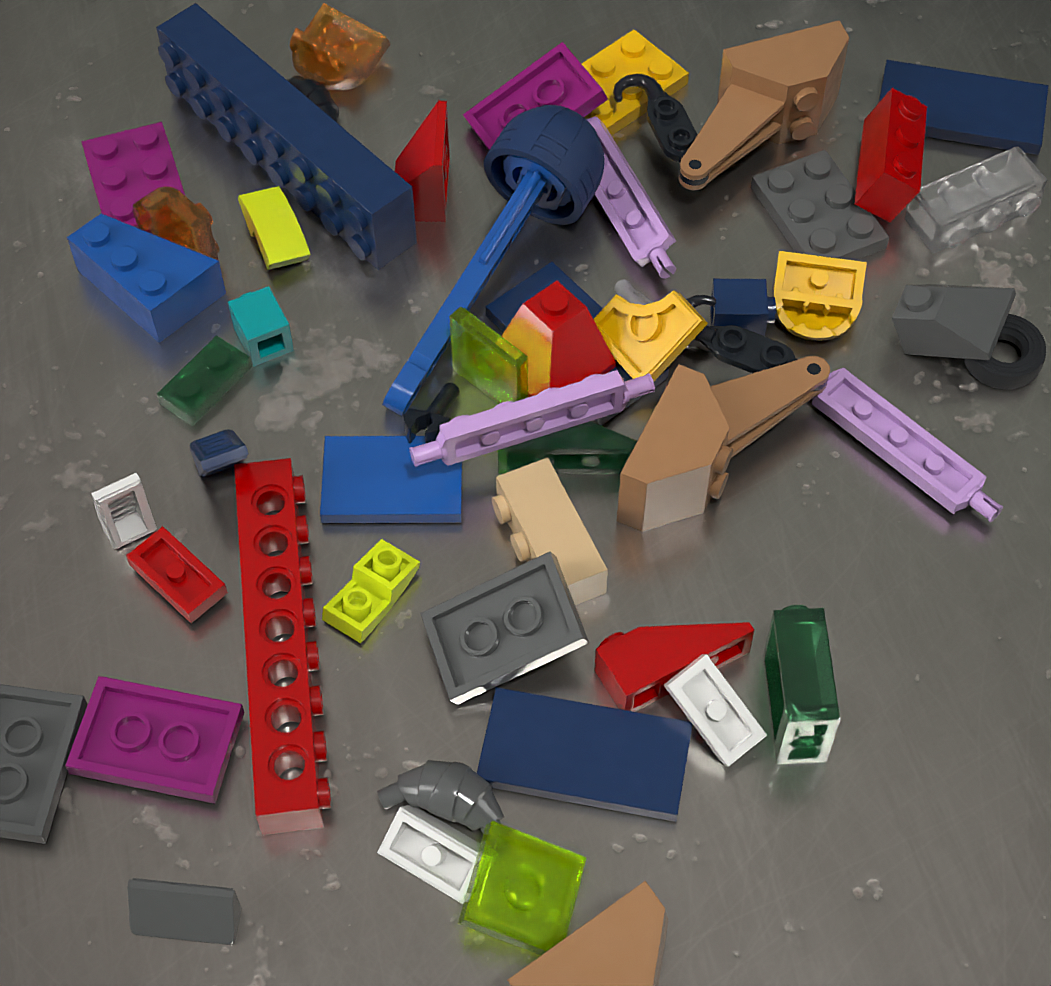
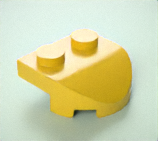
M779 251L772 296L775 297L776 320L786 331L804 339L824 341L844 335L854 325L862 307L867 262Z

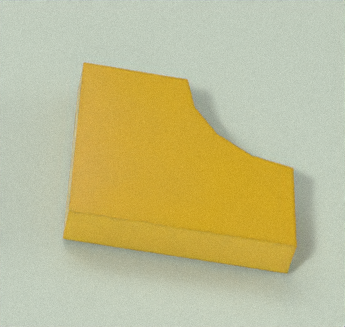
M675 290L660 301L646 305L631 303L624 297L616 294L594 318L613 357L633 379L649 373L653 382L708 324L694 307Z

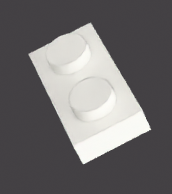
M707 654L699 656L664 684V687L724 766L729 767L767 736Z

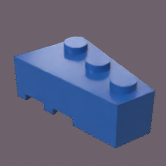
M102 213L67 237L77 270L159 343L226 294L218 260Z

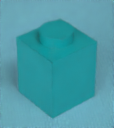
M269 286L255 292L245 293L239 298L228 301L233 328L253 367L294 351L290 325Z

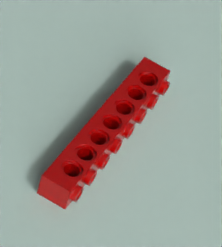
M291 458L234 464L255 815L262 835L324 828L322 809L331 808V794L328 777H319L318 762L327 761V747L324 730L316 731L315 716L324 715L321 686H312L311 671L320 670L317 641L309 642L308 628L316 627L314 600L313 598H305L304 585L313 584L310 556H302L301 544L309 543L307 516L298 515V504L306 503L303 475L294 476ZM274 510H279V511H280L279 513L274 514V515H265L266 513H268V512H270V511H274ZM273 551H284L282 554L277 556H268V554ZM276 592H288L284 597L270 598ZM280 634L292 635L289 639L282 642L272 641ZM284 677L296 679L288 686L281 687L275 685L278 680ZM286 722L299 723V726L291 732L277 731ZM297 767L303 769L302 774L295 779L286 780L280 778L281 774L289 768Z

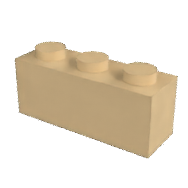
M547 457L497 476V496L492 497V505L501 524L508 522L513 532L510 538L520 561H530L551 551L558 559L575 605L606 594L608 569L549 458Z

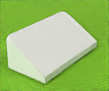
M411 805L399 808L377 852L463 905L468 903L497 857L494 851H490L489 848L421 808L412 807Z

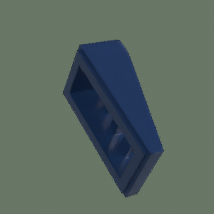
M229 429L195 440L189 445L198 473L203 477L233 467L234 464H241L249 455L246 445L233 430Z

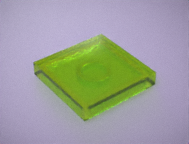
M459 307L449 316L453 370L496 404L506 401L515 402L528 398V356L468 310Z
M492 820L486 825L458 924L533 953L543 955L567 936L586 857Z

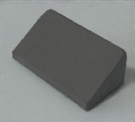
M138 878L129 879L127 886L129 923L133 934L226 945L235 942L242 908L233 888Z

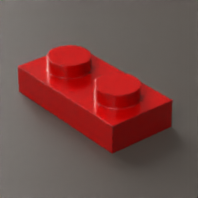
M163 526L126 555L129 565L191 624L228 593L225 583Z

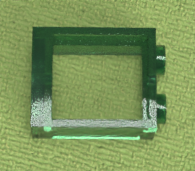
M791 605L782 610H773L763 653L776 764L827 762L840 723V713L824 608L809 609L804 605Z

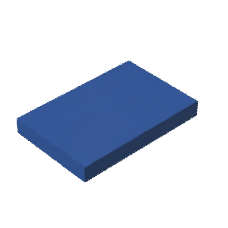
M325 436L320 505L321 523L462 522L463 461L447 466L441 458L415 467L409 448L425 444V436H416L412 443H409L406 436Z

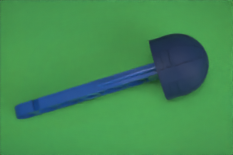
M544 105L518 114L504 127L484 158V170L492 186L508 203L415 347L410 358L394 380L382 403L384 407L400 416L406 413L530 215L547 223L558 225L571 224L580 218L600 185L605 160L597 133L583 116L563 106Z

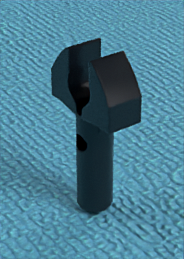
M446 383L427 410L409 408L403 416L404 431L409 443H412L419 431L427 429L425 431V443L436 440L440 431L439 425L451 421V418L444 416L460 394L459 387L456 384Z

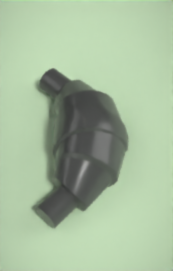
M428 760L425 764L398 775L397 782L377 791L380 802L385 809L407 800L412 807L426 809L431 814L454 823L458 822L466 825L472 831L481 829L490 851L509 844L500 822L505 816L492 792V785L464 763Z

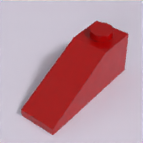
M750 622L645 626L637 627L625 634L623 632H616L605 638L599 647L596 648L594 671L618 709L636 712L669 695L670 693L664 687V684L702 654H707L717 669L750 653L755 630Z

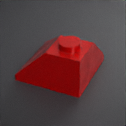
M438 100L395 161V172L408 182L413 189L415 222H446L450 169L447 101Z
M557 280L522 304L489 354V360L528 397L538 395L548 388H561L580 382L593 374H606L616 367V361L588 308Z

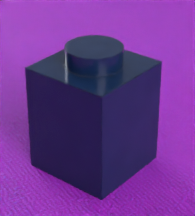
M713 278L711 297L716 298V304L710 306L711 326L734 325L765 336L767 323H774L776 315L775 297L767 296L766 279Z

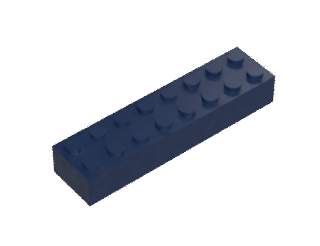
M194 3L156 27L160 41L158 52L165 63L167 71L165 82L170 91L176 97L182 96L188 101L194 112L201 119L207 118L214 124L224 140L227 142L233 141L240 147L250 163L254 165L258 163L266 170L276 186L280 188L285 187L292 193L302 209L307 212L311 210L318 216L329 233L334 236L338 234L344 239L359 259H366L376 269L380 270L417 243L412 186L197 3Z

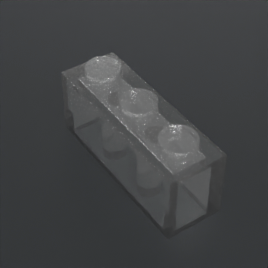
M1016 146L922 186L920 192L908 204L904 219L932 254L948 247L955 248L964 243L968 238L984 231L992 232L1003 223L1014 218L1029 216L1040 206L1048 180L1019 146Z

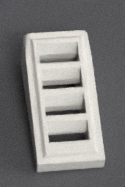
M137 473L91 493L101 526L114 549H118L157 529Z

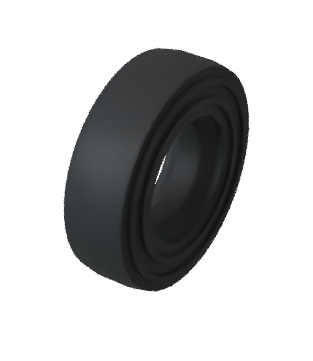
M1008 314L998 340H1006L1018 346L1021 351V358L1012 363L1001 362L992 356L990 360L964 358L967 369L977 380L998 389H1017L1029 384L1040 373L1046 358V343L1039 329L1020 316Z

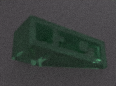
M589 421L498 450V474H505L547 457L557 474H621L637 440Z

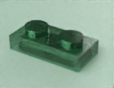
M216 335L157 393L159 404L194 426L252 368L250 356Z

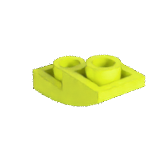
M279 186L238 196L250 236H256L267 270L309 259L311 254L300 225Z
M381 539L353 566L352 579L323 607L322 620L361 644L402 595L418 571L420 561Z

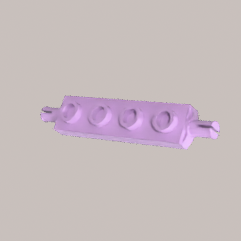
M596 116L586 119L597 133L605 159L603 176L595 192L597 199L634 261L641 267L652 262L660 278H669L670 274L668 271L674 274L676 267L668 257L666 250L676 242L674 236L604 123Z
M845 368L830 373L825 390L813 397L812 405L952 514L970 505L988 519L989 522H992L1002 511V505H999L981 491L986 480L984 474Z
M618 370L603 375L593 374L574 384L561 388H548L532 397L515 402L506 401L498 404L493 409L470 416L461 415L455 417L448 423L439 425L440 431L435 441L410 447V455L415 467L441 458L449 466L621 412L630 399L654 393L655 385L649 373L625 382Z

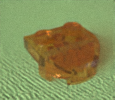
M323 3L304 32L298 28L295 29L290 40V49L292 51L293 66L301 77L313 79L330 90H348L366 81L391 43L383 34Z
M164 186L151 191L133 204V214L139 229L144 231L150 229L156 236L218 260L217 254L220 252V249L212 234L211 226L213 225V219L201 203L194 204L179 190Z

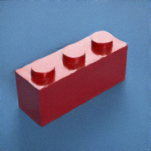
M891 88L864 119L855 205L890 223L916 197L921 189L927 106L922 104L917 98L905 95Z

